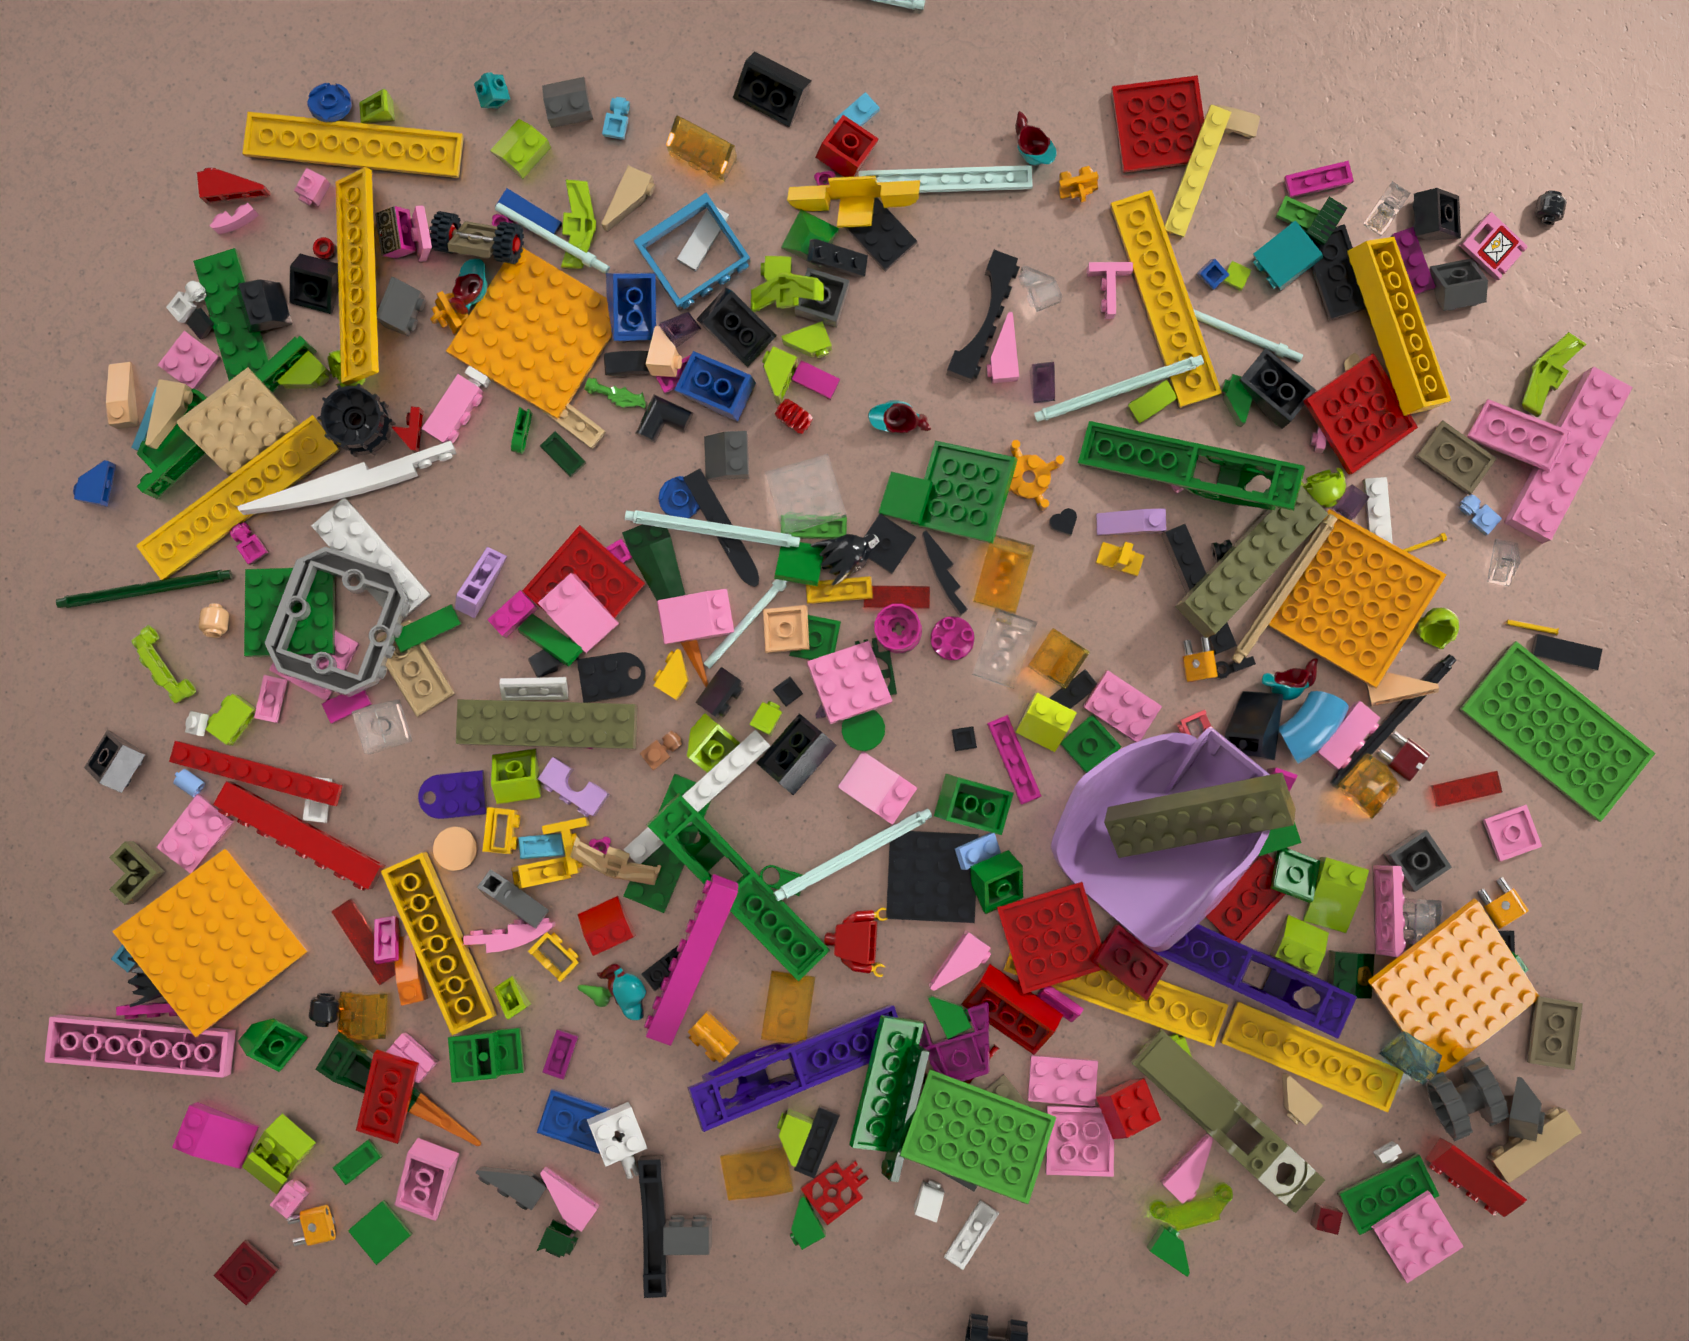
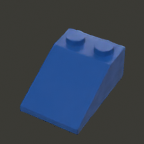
M606 273V296L613 341L652 340L656 326V274Z
M693 351L674 390L714 412L738 422L756 382L750 374Z

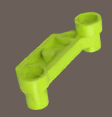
M147 625L140 630V634L133 638L131 642L138 649L137 653L140 655L139 660L142 665L149 668L153 674L151 676L153 681L157 685L164 687L169 692L170 699L177 704L185 697L189 698L195 694L196 689L186 678L179 683L176 681L152 646L159 639V635L154 628Z

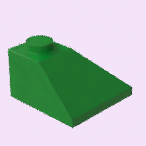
M801 209L781 248L807 261L810 240L818 239L832 244L839 228Z
M273 1018L251 1024L238 1040V1043L246 1056L280 1072L308 1037Z

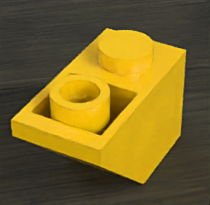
M676 649L675 652L671 651L665 660L667 663L663 671L659 669L653 681H655L654 686L678 701L689 684L683 652Z

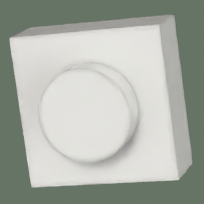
M471 366L465 371L469 378L468 381L478 387L483 386L487 389L491 383L486 375Z
M190 711L185 723V732L204 736L209 715Z
M1391 1141L1373 1153L1378 1161L1388 1164L1398 1158L1397 1155L1402 1153L1398 1144Z

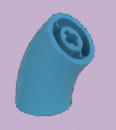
M1311 691L1297 713L1279 726V731L1298 764L1319 751L1338 730L1349 709V705L1344 700L1326 692Z

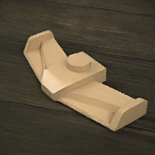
M576 837L570 855L571 858L613 879L655 885L661 865L653 867L627 862L630 853L608 847L607 853L604 854L580 842V839Z

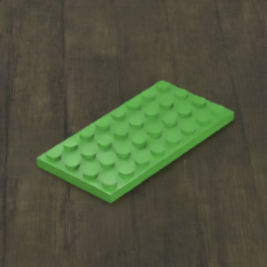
M1517 641L1512 643L1459 709L1598 822L1605 818L1656 754Z

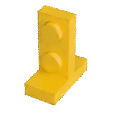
M1102 542L1095 563L1137 577L1145 555L1133 551L1134 544L1124 542L1120 547Z
M588 817L542 826L543 835L561 832L569 875L581 873L580 868H583V863L571 858L570 855L576 837L578 838L577 833H573V829L590 826Z
M566 857L511 867L514 885L519 889L571 878Z

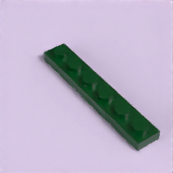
M912 1044L911 1051L908 1053L906 1072L902 1077L901 1093L897 1098L896 1114L892 1119V1130L886 1145L887 1151L881 1165V1174L892 1182H899L904 1158L899 1155L916 1111L930 1053L921 1045Z

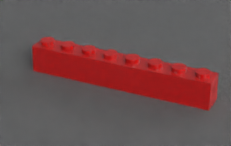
M232 781L225 782L213 803L214 806L219 808V813L227 817L233 815L238 818L237 822L248 828L250 825L257 829L256 833L266 838L269 836L275 838V843L286 849L289 846L295 849V854L304 859L309 857L315 860L314 864L324 870L328 867L335 871L333 873L334 876L342 880L348 878L354 882V887L362 891L373 889L381 875V871L386 866Z

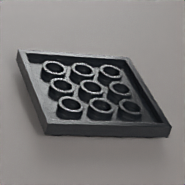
M909 831L889 843L886 918L975 923L976 893L971 883V868L961 870L955 848L977 839L979 834Z

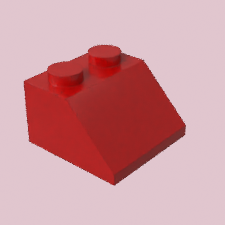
M842 115L821 143L815 158L843 177H855L874 149L879 138L845 115Z
M619 896L577 914L584 938L593 956L636 936Z

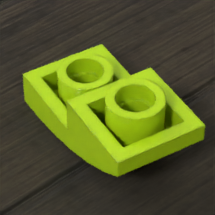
M1167 379L1148 389L1145 394L1128 403V406L1140 424L1176 400L1177 396Z

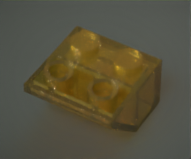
M1052 628L1027 667L1043 678L1066 689L1090 652Z
M1366 753L1338 785L1346 797L1371 819L1382 811L1386 803L1401 788V785L1387 765L1369 753Z
M341 991L338 1000L340 1003L339 1021L337 1023L338 1033L341 1032L346 1037L357 1040L386 1039L387 994Z

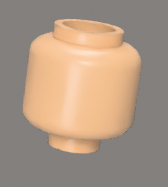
M209 604V607H205L200 611L198 626L205 636L218 638L228 631L229 612L223 609L222 605Z

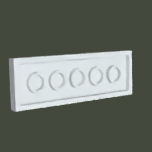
M346 498L341 499L311 525L331 549L392 569L397 574L409 600L410 610L407 617L431 596ZM367 587V591L383 608L388 594Z

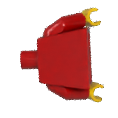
M879 908L875 912L873 910L856 911L844 918L842 924L836 925L835 933L827 932L825 934V945L835 946L834 955L841 958V962L852 971L867 974L873 972L877 977L883 976L882 973H876L877 967L885 966L880 962L875 963L877 921H874V919L876 918L878 921L887 920L888 918L882 919L879 917V911L887 910L886 908Z

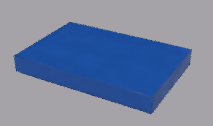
M551 1089L537 1133L600 1154L587 1119L606 1112L610 1108Z

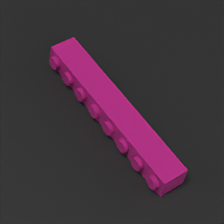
M715 874L712 875L710 881L706 880L703 886L702 893H704L702 901L697 900L693 911L696 913L693 920L689 919L685 929V932H687L686 938H681L678 944L677 951L679 954L677 958H672L668 969L671 971L668 978L664 977L660 990H663L661 996H656L652 1005L654 1012L652 1016H647L644 1028H647V1038L669 1046L672 1045L738 893L737 882Z

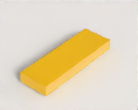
M871 576L845 578L834 586L832 583L835 579L821 580L818 582V586L806 585L807 604L873 599Z

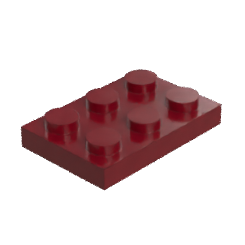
M1119 924L1113 926L1092 961L1142 1001L1148 1000L1169 965Z

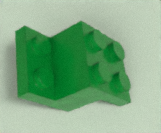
M521 1027L478 1031L470 1035L448 1037L452 1083L497 1079L501 1075L525 1072Z

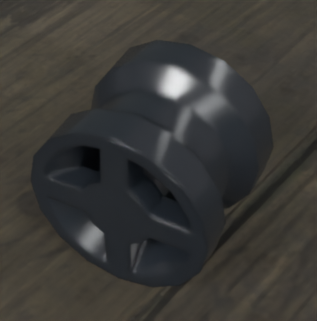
M1229 539L1224 540L1220 544L1217 542L1211 544L1215 564L1232 547Z

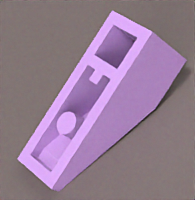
M1139 509L1097 513V536L1163 534L1166 531V509Z
M489 547L485 549L456 595V610L473 618L476 617L507 558L506 555Z

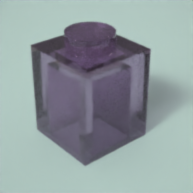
M1351 484L1346 488L1345 493L1338 499L1337 504L1332 509L1343 517L1352 520L1370 497Z

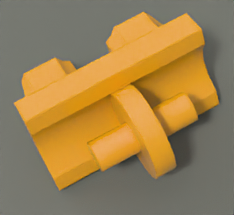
M1085 166L1079 169V176L1072 177L1068 171L1060 173V199L1079 197L1081 203L1086 202V195L1092 194L1094 190H1098L1099 176L1097 171L1093 172L1090 166Z
M441 291L436 294L438 298L435 300L436 306L431 309L434 315L430 320L432 324L440 323L442 328L448 325L453 335L459 332L469 315L468 313L465 315L458 312L455 313L452 305L449 303L450 298L454 297L453 292L444 294Z

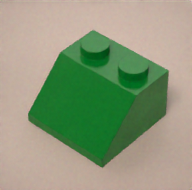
M1009 850L970 866L971 883L985 914L997 910L996 907L1023 898V865Z

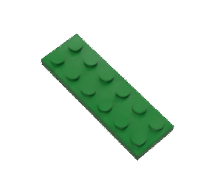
M233 248L194 260L199 282L206 290L205 303L210 319L214 323L213 329L228 380H232L248 367L255 374L270 358L262 332H248L237 295L238 283L247 281L238 251Z
M674 774L659 812L678 793L683 796L697 782ZM711 801L698 812L703 818ZM696 826L684 827L678 833L680 842L685 845L694 843L699 832ZM663 844L642 863V865L653 867L661 865L655 885L629 881L623 897L665 913L685 864Z
M881 1015L849 1143L852 1148L887 1151L886 1145L892 1130V1119L896 1114L897 1098L901 1093L902 1077L906 1072L908 1063L907 1056L911 1051L912 1044L919 1045L924 1026L923 1022Z

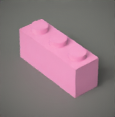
M457 374L422 429L441 443L448 441L454 443L459 435L458 430L462 424L465 425L471 417L470 412L473 407H477L481 403L483 391Z
M1361 701L1354 702L1347 711L1338 730L1315 755L1334 770L1344 769L1351 761L1350 755L1354 750L1356 752L1359 751L1365 744L1363 739L1367 734L1371 735L1378 728L1379 724L1377 722L1380 717Z

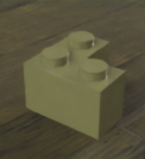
M125 841L109 857L125 873L109 890L124 905L134 904L165 871L134 841Z

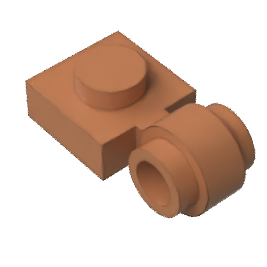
M670 731L662 737L663 745L656 740L639 753L653 771L671 758L667 750L674 752L683 745L682 739L677 732Z

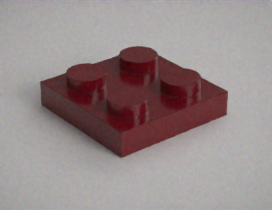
M245 1240L213 1276L247 1306L279 1269Z

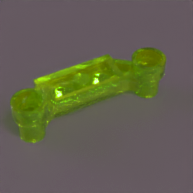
M1221 1182L1215 1185L1214 1195L1211 1197L1173 1207H1168L1162 1200L1157 1199L1150 1203L1149 1212L1154 1218L1175 1226V1229L1179 1231L1221 1220L1219 1215L1228 1202L1232 1200L1233 1191L1227 1183ZM1227 1191V1195L1222 1197V1193ZM1163 1208L1162 1213L1157 1214V1210Z

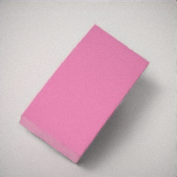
M247 203L238 207L232 217L226 211L223 214H218L209 226L218 234H224L247 225L258 217L259 214Z

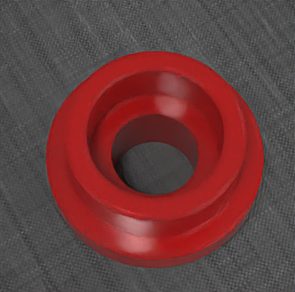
M321 237L314 242L313 252L320 259H328L334 254L335 245L329 238ZM323 246H328L326 252H321Z

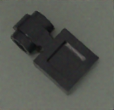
M1244 657L1240 664L1234 662L1228 665L1224 661L1216 662L1218 677L1215 678L1224 679L1231 673L1255 665L1254 657ZM1219 666L1223 668V674L1218 672Z

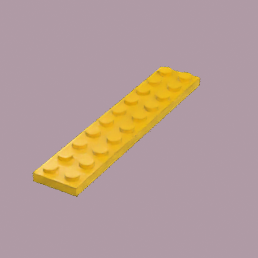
M247 112L242 154L246 157L353 168L366 167L373 170L459 178L464 136L462 133L345 121L323 122L316 118Z
M366 167L335 182L341 383L346 385L379 373L372 170Z
M1149 190L1112 202L1110 207L1128 260L1133 262V275L1164 365L1169 366L1191 356L1194 358L1199 355L1202 356L1204 361L1203 365L1197 366L1194 370L1192 369L1169 377L1171 386L1177 396L1176 400L1179 408L1221 395L1222 392L1153 191Z
M311 415L138 543L136 547L161 580L168 579L229 534V531L235 525L245 522L254 515H243L237 506L291 488L341 450L334 444L333 440H328L324 436L326 434L324 428L317 418Z
M1009 952L1003 971L1017 975ZM1104 970L1051 985L1058 991L1212 1047L1215 1046L1228 1008V1004L1159 980L1148 1000L1142 1001Z

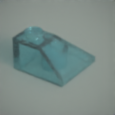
M1406 1031L1400 1033L1379 1052L1385 1059L1422 1085L1436 1076L1442 1058L1441 1054Z

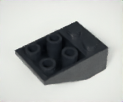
M1243 691L1225 731V738L1249 758L1275 760L1283 694Z

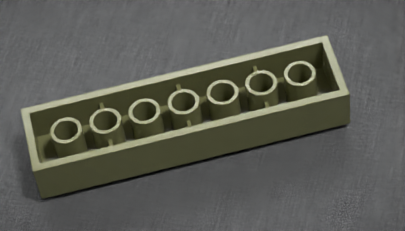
M1300 486L1294 511L1278 507L1275 508V511L1267 510L1175 607L1205 638L1215 635L1327 517L1328 513Z
M457 699L456 744L636 749V704Z
M1281 772L1110 806L1107 808L1104 823L1118 858L1293 826L1296 809Z

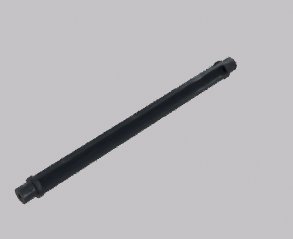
M1449 654L1431 670L1423 681L1438 684L1452 669L1451 666L1457 660ZM1427 695L1405 699L1368 738L1362 748L1355 752L1349 764L1335 774L1336 777L1330 783L1336 789L1343 783L1345 784Z

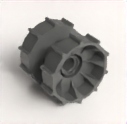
M1480 1057L1467 1061L1461 1066L1465 1084L1454 1087L1452 1081L1445 1076L1444 1072L1431 1076L1425 1081L1428 1097L1436 1112V1116H1438L1446 1133L1453 1138L1454 1142L1469 1136L1473 1132L1469 1117L1471 1113L1479 1111L1481 1117L1490 1126L1505 1121L1506 1118L1510 1117L1506 1105L1507 1102L1504 1099L1499 1083L1490 1071L1489 1066Z

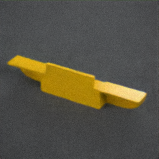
M876 176L828 178L829 185L789 187L787 201L791 206L804 211H827L830 208L831 200L840 199L837 228L871 226L875 198L881 197L884 208L910 206L919 199L920 180L877 182Z

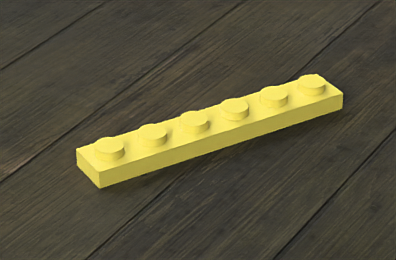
M1212 104L1209 106L1164 225L1167 232L1182 238L1185 236L1231 115L1230 111Z

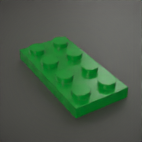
M1415 1154L1338 1192L1359 1235L1372 1230L1371 1226L1427 1190L1434 1198L1440 1196L1419 1154Z

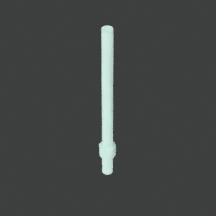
M498 203L495 210L582 260V263L589 268L594 267L604 274L609 272L610 266L596 259V256L592 253H585L503 204Z
M1194 310L1196 319L1200 322L1267 348L1281 358L1285 356L1299 363L1302 360L1303 354L1289 349L1285 344L1274 343Z
M774 580L773 586L734 628V632L729 634L705 660L704 664L709 669L778 592H782L787 587L788 581Z

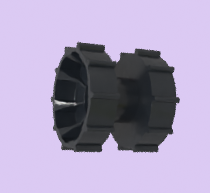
M359 383L357 386L342 387L338 385L337 390L332 392L327 398H322L324 403L321 408V416H318L317 419L321 421L322 427L326 432L324 436L328 440L333 439L335 445L350 451V454L354 457H357L358 454H372L375 456L376 451L381 449L386 443H391L389 438L392 433V427L396 422L392 420L387 409L389 405L385 401L380 402V397L377 394L372 395ZM361 416V423L353 425V419Z
M971 1313L966 1328L965 1341H1028V1322L1011 1319L1008 1321L1005 1338L988 1336V1316Z

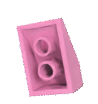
M570 573L538 602L552 620L577 645L582 647V650L586 653L619 624L576 574Z
M727 589L705 591L657 601L664 644L727 636L734 632Z
M864 751L861 752L838 786L842 791L892 825L917 790V787Z
M966 930L929 983L930 989L935 991L975 969L980 963L985 964L991 955L989 952L991 947Z
M417 1138L407 1153L394 1206L436 1221L451 1183L459 1153Z

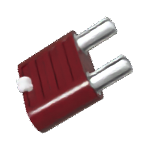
M1394 731L1391 734V738L1401 744L1400 748L1394 756L1384 749H1380V752L1377 754L1388 762L1387 765L1407 781H1411L1417 772L1421 770L1430 753L1410 738L1406 739Z

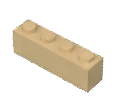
M1553 1107L1545 1113L1543 1134H1538L1537 1141L1511 1136L1508 1143L1503 1146L1499 1145L1491 1150V1154L1486 1158L1503 1181L1509 1184L1582 1133L1566 1109Z

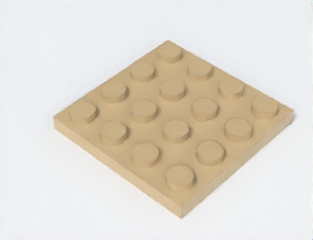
M249 367L176 421L178 426L228 476L232 475L300 424Z

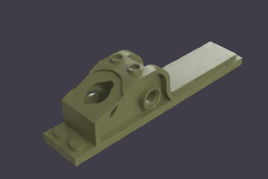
M1162 1029L1154 1035L1131 1061L1136 1068L1293 1212L1296 1213L1325 1181L1288 1144L1233 1096ZM1241 1117L1263 1137L1248 1155L1226 1136ZM1283 1162L1292 1164L1295 1169L1284 1183L1277 1182L1276 1174L1279 1164Z

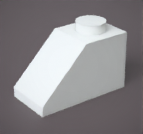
M929 1180L928 1183L922 1181L914 1204L915 1215L937 1222L945 1193L940 1183Z

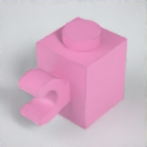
M306 168L294 191L299 196L298 200L310 206L312 203L319 207L331 184L325 177Z
M291 1180L285 1184L270 1206L288 1219L296 1212L309 1195V1192L306 1191L304 1184L297 1180Z

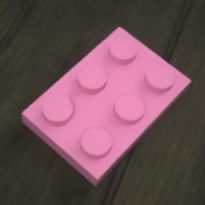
M1106 670L1083 708L1134 742L1141 741L1162 706Z
M197 794L156 848L191 874L199 868L234 820L219 813L216 806L200 794Z
M1031 1055L1027 1100L1095 1106L1098 1061Z

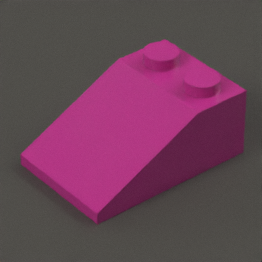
M196 1102L189 1105L172 1148L194 1157L242 1169L259 1126Z

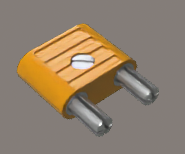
M1201 637L1203 652L1193 654L1191 640L1183 641L1185 650L1183 661L1187 682L1218 677L1214 651H1211L1209 637Z
M1503 877L1497 879V883L1504 894L1492 901L1485 889L1478 891L1479 896L1485 903L1484 908L1498 929L1503 928L1529 911L1515 889H1511Z
M328 1205L302 1210L300 1214L293 1215L287 1219L289 1221L288 1224L301 1222L304 1236L294 1238L292 1241L294 1246L303 1244L311 1246L332 1241L336 1238L333 1224L334 1218L331 1216Z

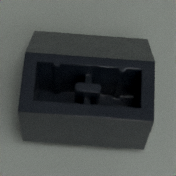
M721 667L695 703L717 719L720 716L725 717L731 708L729 705L733 698L737 700L744 691L742 687L744 683Z

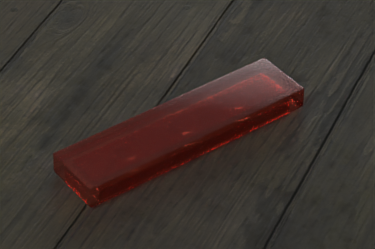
M349 899L332 910V914L377 983L382 985L394 977L396 973L393 962L380 964L374 962V932L353 900Z

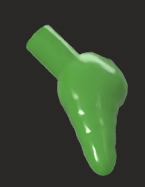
M578 986V990L590 997L598 1007L607 1006L610 997H613L608 989L604 987Z

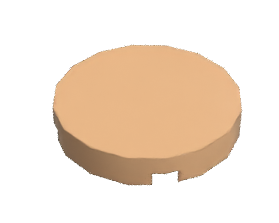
M461 827L446 828L438 834L433 845L434 857L438 864L452 871L467 868L476 859L478 852L476 838L466 828Z

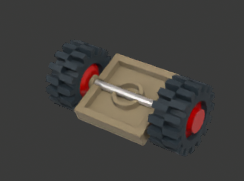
M442 211L434 214V219L431 221L432 226L429 229L431 230L430 238L433 250L446 253L456 252L461 255H474L480 258H490L493 254L496 261L515 264L520 259V252H523L522 245H524V234H522L523 228H521V225L500 222L498 226H491L468 221L461 225V220L457 214Z

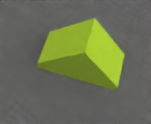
M382 89L359 102L361 123L395 121L393 99L386 89Z
M513 976L494 988L507 1019L512 1018L531 1005Z

